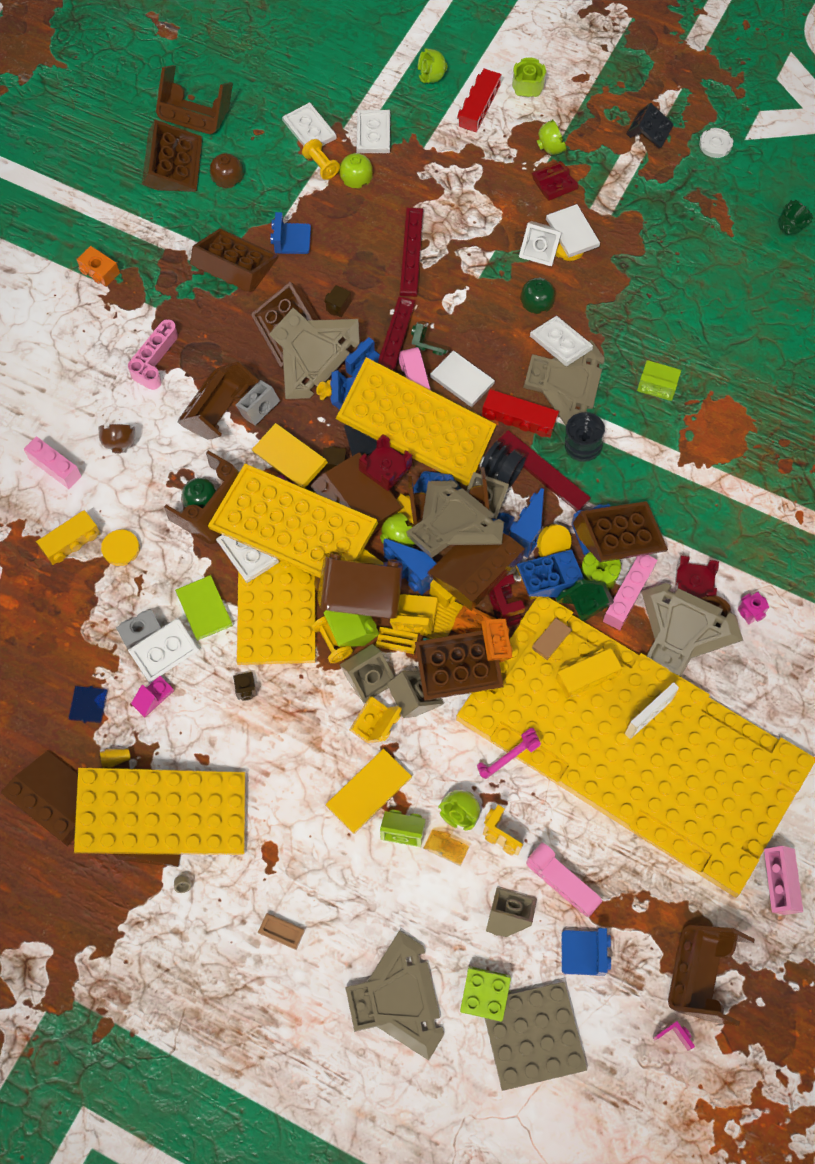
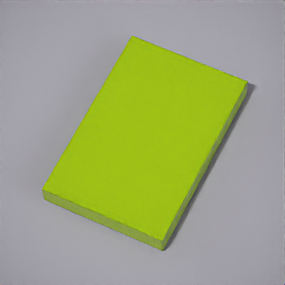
M211 575L175 590L197 641L233 626Z

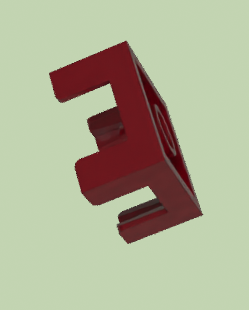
M382 434L377 440V448L367 459L366 454H363L359 459V471L389 491L412 466L413 455L405 450L404 456H402L390 447V439Z
M681 555L676 567L674 593L677 589H680L700 599L705 596H716L717 588L714 587L715 576L719 569V561L709 560L707 566L688 563L690 560L689 556Z
M513 574L506 575L488 594L496 619H506L508 627L520 624L522 617L519 614L525 611L522 600L509 604L507 602V599L512 598L511 587L507 585L515 583Z

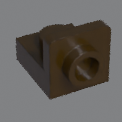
M253 672L233 675L235 693L238 700L247 701L257 696Z

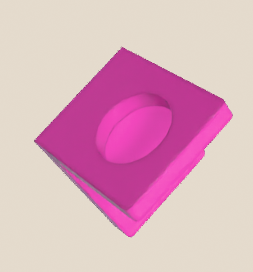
M678 1021L653 1037L654 1040H657L673 1029L687 1051L695 1047L690 1040L691 1034L686 1027H681Z

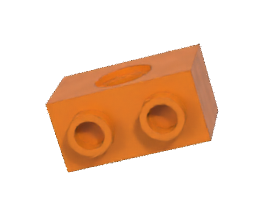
M92 246L77 259L79 270L84 275L92 277L97 284L101 283L105 287L120 274L117 263Z

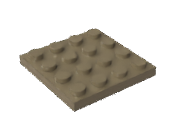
M565 982L510 994L507 996L503 1021L484 1018L501 1091L587 1071Z

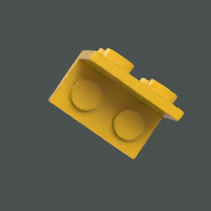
M401 594L397 618H390L393 629L411 633L432 634L438 603L437 597Z

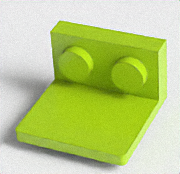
M647 360L637 391L672 401L681 370Z
M468 966L460 1012L500 1022L503 1021L511 976Z

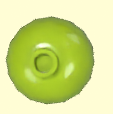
M424 49L425 52H421L418 60V70H421L422 74L419 75V78L423 83H435L444 76L447 71V63L439 51Z
M552 119L543 124L539 129V140H537L540 150L544 149L550 155H557L566 151L565 142H562V135L555 121Z
M353 153L343 159L340 164V178L344 181V184L351 188H361L362 185L370 183L373 178V168L370 160L365 155Z
M397 513L383 523L382 534L380 535L382 543L384 539H388L413 548L415 543L407 537L406 533L412 526H407L405 521L408 519L405 515Z
M451 791L438 806V809H441L439 814L446 823L454 828H457V825L464 827V831L472 830L480 817L479 802L468 791Z

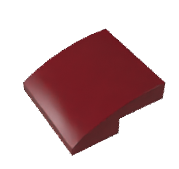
M562 161L532 173L535 183L548 201L578 189V183L569 175V168Z

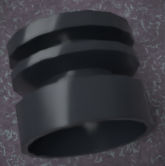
M580 412L568 420L565 430V450L571 458L582 462L591 461L600 455L603 449L605 426L601 418L589 412Z
M497 440L486 453L481 467H484L485 475L487 476L488 474L490 478H494L498 474L497 480L509 484V489L521 473L527 456L517 449H514L509 454L510 446L508 444L503 446V442Z

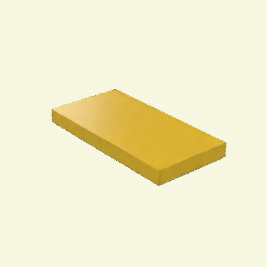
M276 423L251 449L253 453L297 486L304 489L328 463L325 458Z
M382 749L325 806L355 834L412 779V776L388 752Z

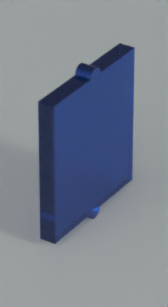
M75 686L68 719L83 721L85 724L87 722L102 723L108 690L93 688V686Z

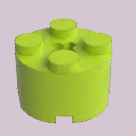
M526 57L514 65L512 87L517 96L538 97L541 94L545 83L546 67L544 64L539 63L538 59Z
M591 552L584 557L581 566V573L585 580L605 582L608 590L614 587L621 571L620 560L599 562Z

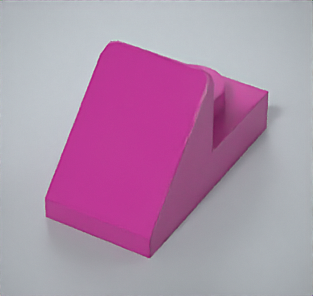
M159 676L147 688L142 684L131 704L145 718L171 695L174 689Z

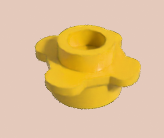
M331 380L327 382L322 381L318 384L316 393L320 395V400H324L332 394Z

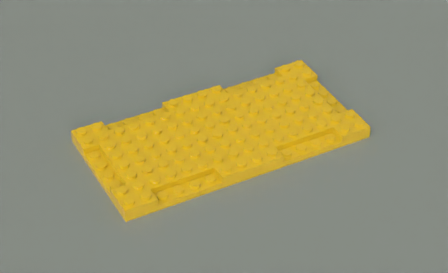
M537 597L509 640L512 646L513 658L505 662H499L504 688L471 693L456 715V721L507 753L523 741L521 735L524 732L534 728L541 745L533 752L525 749L515 757L516 759L737 898L758 864L759 858L795 795L799 792L815 764V757L782 737L777 739L709 698V693L672 673L669 669L644 654H636L573 616L571 610L551 598ZM557 618L572 630L551 657L546 660L535 652L532 646ZM611 648L622 667L620 675L567 699L556 680L558 670L565 665L572 666L583 657L590 658L598 650ZM674 682L679 688L672 702L632 739H629L625 732L630 722Z

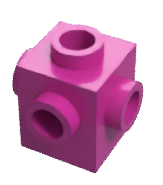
M759 592L753 595L749 593L741 599L742 602L737 610L748 625L754 621L759 622L767 616L766 612L769 609L768 601Z

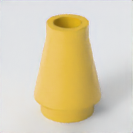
M129 748L104 749L105 751L100 752L102 768H111L125 761H130Z

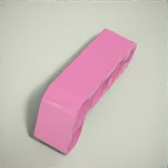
M172 320L162 321L128 363L131 378L151 390L158 389L161 386V378L155 366L178 338L176 326Z
M419 348L400 351L399 363L402 372H405L406 378L430 390Z
M541 842L526 861L527 866L586 917H590L602 903V899L555 858L556 854L549 846Z

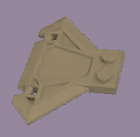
M294 308L290 310L269 334L283 347L285 399L310 398L314 394L310 389L314 385L318 386L322 381L325 382L330 377L331 372H334L350 354L347 351L348 347L352 345L356 348L359 345L358 319L307 321ZM343 336L346 340L340 345L338 341ZM307 377L310 380L304 385L302 381Z
M592 340L588 342L593 345V349L568 366H565L557 358L549 359L533 354L531 356L523 388L543 393L554 410L559 411L558 415L565 426L573 415L586 412L587 409H593L602 371L597 365L603 364L605 358Z
M428 481L423 519L406 533L409 539L432 558L449 545L502 544L504 522L500 519L493 521L494 514L463 488L455 490L458 485L454 481Z
M668 583L641 591L655 638L647 657L680 677L683 675L691 658L744 641L736 615L730 612L727 617L721 615L723 609L680 589L673 593L670 591L672 585ZM666 598L671 600L669 604L665 603ZM717 622L722 624L720 628L715 626Z
M399 931L368 982L345 987L354 1032L378 1027L429 1061L443 1038L444 1031L443 1027L436 1028L434 1022L435 1019L440 1018L428 963H421L419 955L425 954L424 946ZM411 957L412 965L408 966L406 958ZM426 1022L427 1031H422L421 1023Z

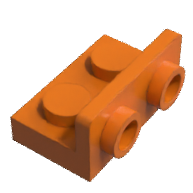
M463 606L456 616L452 631L458 634L482 631L481 622L483 620L496 618L475 608L470 611L466 606Z
M506 619L483 620L481 625L488 661L499 660V662H505L513 658Z

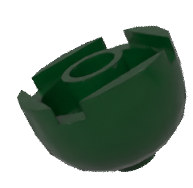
M540 277L533 278L523 286L520 301L523 303L524 309L531 313L541 314V311L545 310L547 312L554 305L555 289L548 280Z
M197 477L191 479L182 489L181 499L184 507L197 505L203 509L215 494L217 488L206 478Z

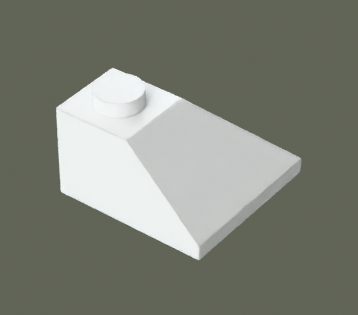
M530 221L526 228L519 257L552 266L562 232L547 225Z

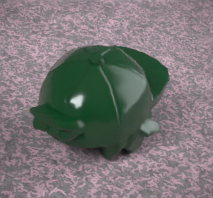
M790 200L779 217V225L787 234H797L806 226H809V223L814 218L806 206H803L797 200Z

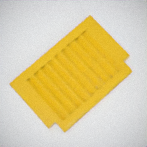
M454 601L445 609L438 602L432 634H420L429 639L447 637L463 605Z

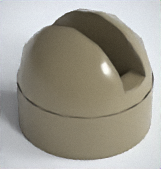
M182 874L174 879V890L177 893H185L191 889L190 879L186 875Z

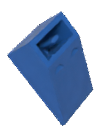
M543 488L538 493L532 495L529 501L530 505L528 508H523L519 515L521 518L518 522L514 521L509 530L511 531L509 536L525 548L524 556L526 558L531 555L537 546L538 536L541 531Z
M384 539V560L388 562V559L398 560L403 566L402 579L405 578L409 582L408 584L414 592L418 591L420 595H423L430 589V583L433 580L427 572L437 563L425 552Z
M572 550L517 564L529 596L558 597L561 591L570 589L576 581L584 579Z

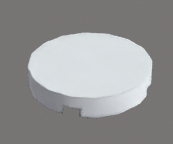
M711 128L709 131L703 132L700 137L699 146L705 155L720 158L730 153L733 139L727 131L720 128Z

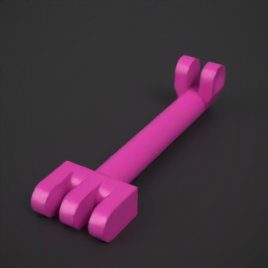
M530 728L521 735L523 741L490 767H487L484 763H479L477 768L480 776L487 779L525 749H528L530 752L537 749L541 742L535 729Z

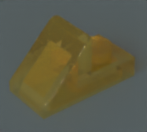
M432 830L423 849L461 867L470 846L451 838L450 833Z

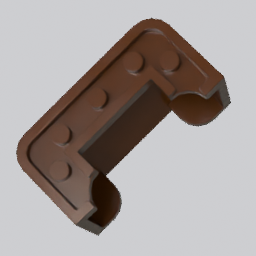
M335 551L330 552V554L325 553L317 595L319 606L327 611L397 618L403 566L395 559H388V562L380 565L345 560L341 553Z

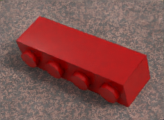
M483 68L481 74L477 75L475 85L471 86L469 97H466L464 100L463 109H460L458 112L459 127L477 133L501 86V73Z
M491 389L482 409V416L488 420H496L504 425L514 426L522 431H530L541 437L548 438L552 436L559 414L557 410Z

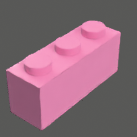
M37 436L24 448L30 461L67 489H70L82 477L76 465Z
M786 846L764 849L772 913L782 915L802 913L803 905L795 849Z

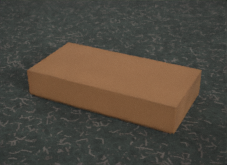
M555 618L534 643L532 649L548 660L571 633L572 629Z
M266 913L258 930V934L294 950H297L305 933L304 929Z

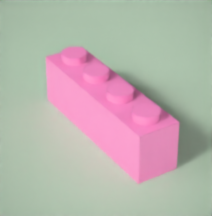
M649 555L637 556L613 599L614 603L608 608L603 622L621 630L652 574L657 559Z

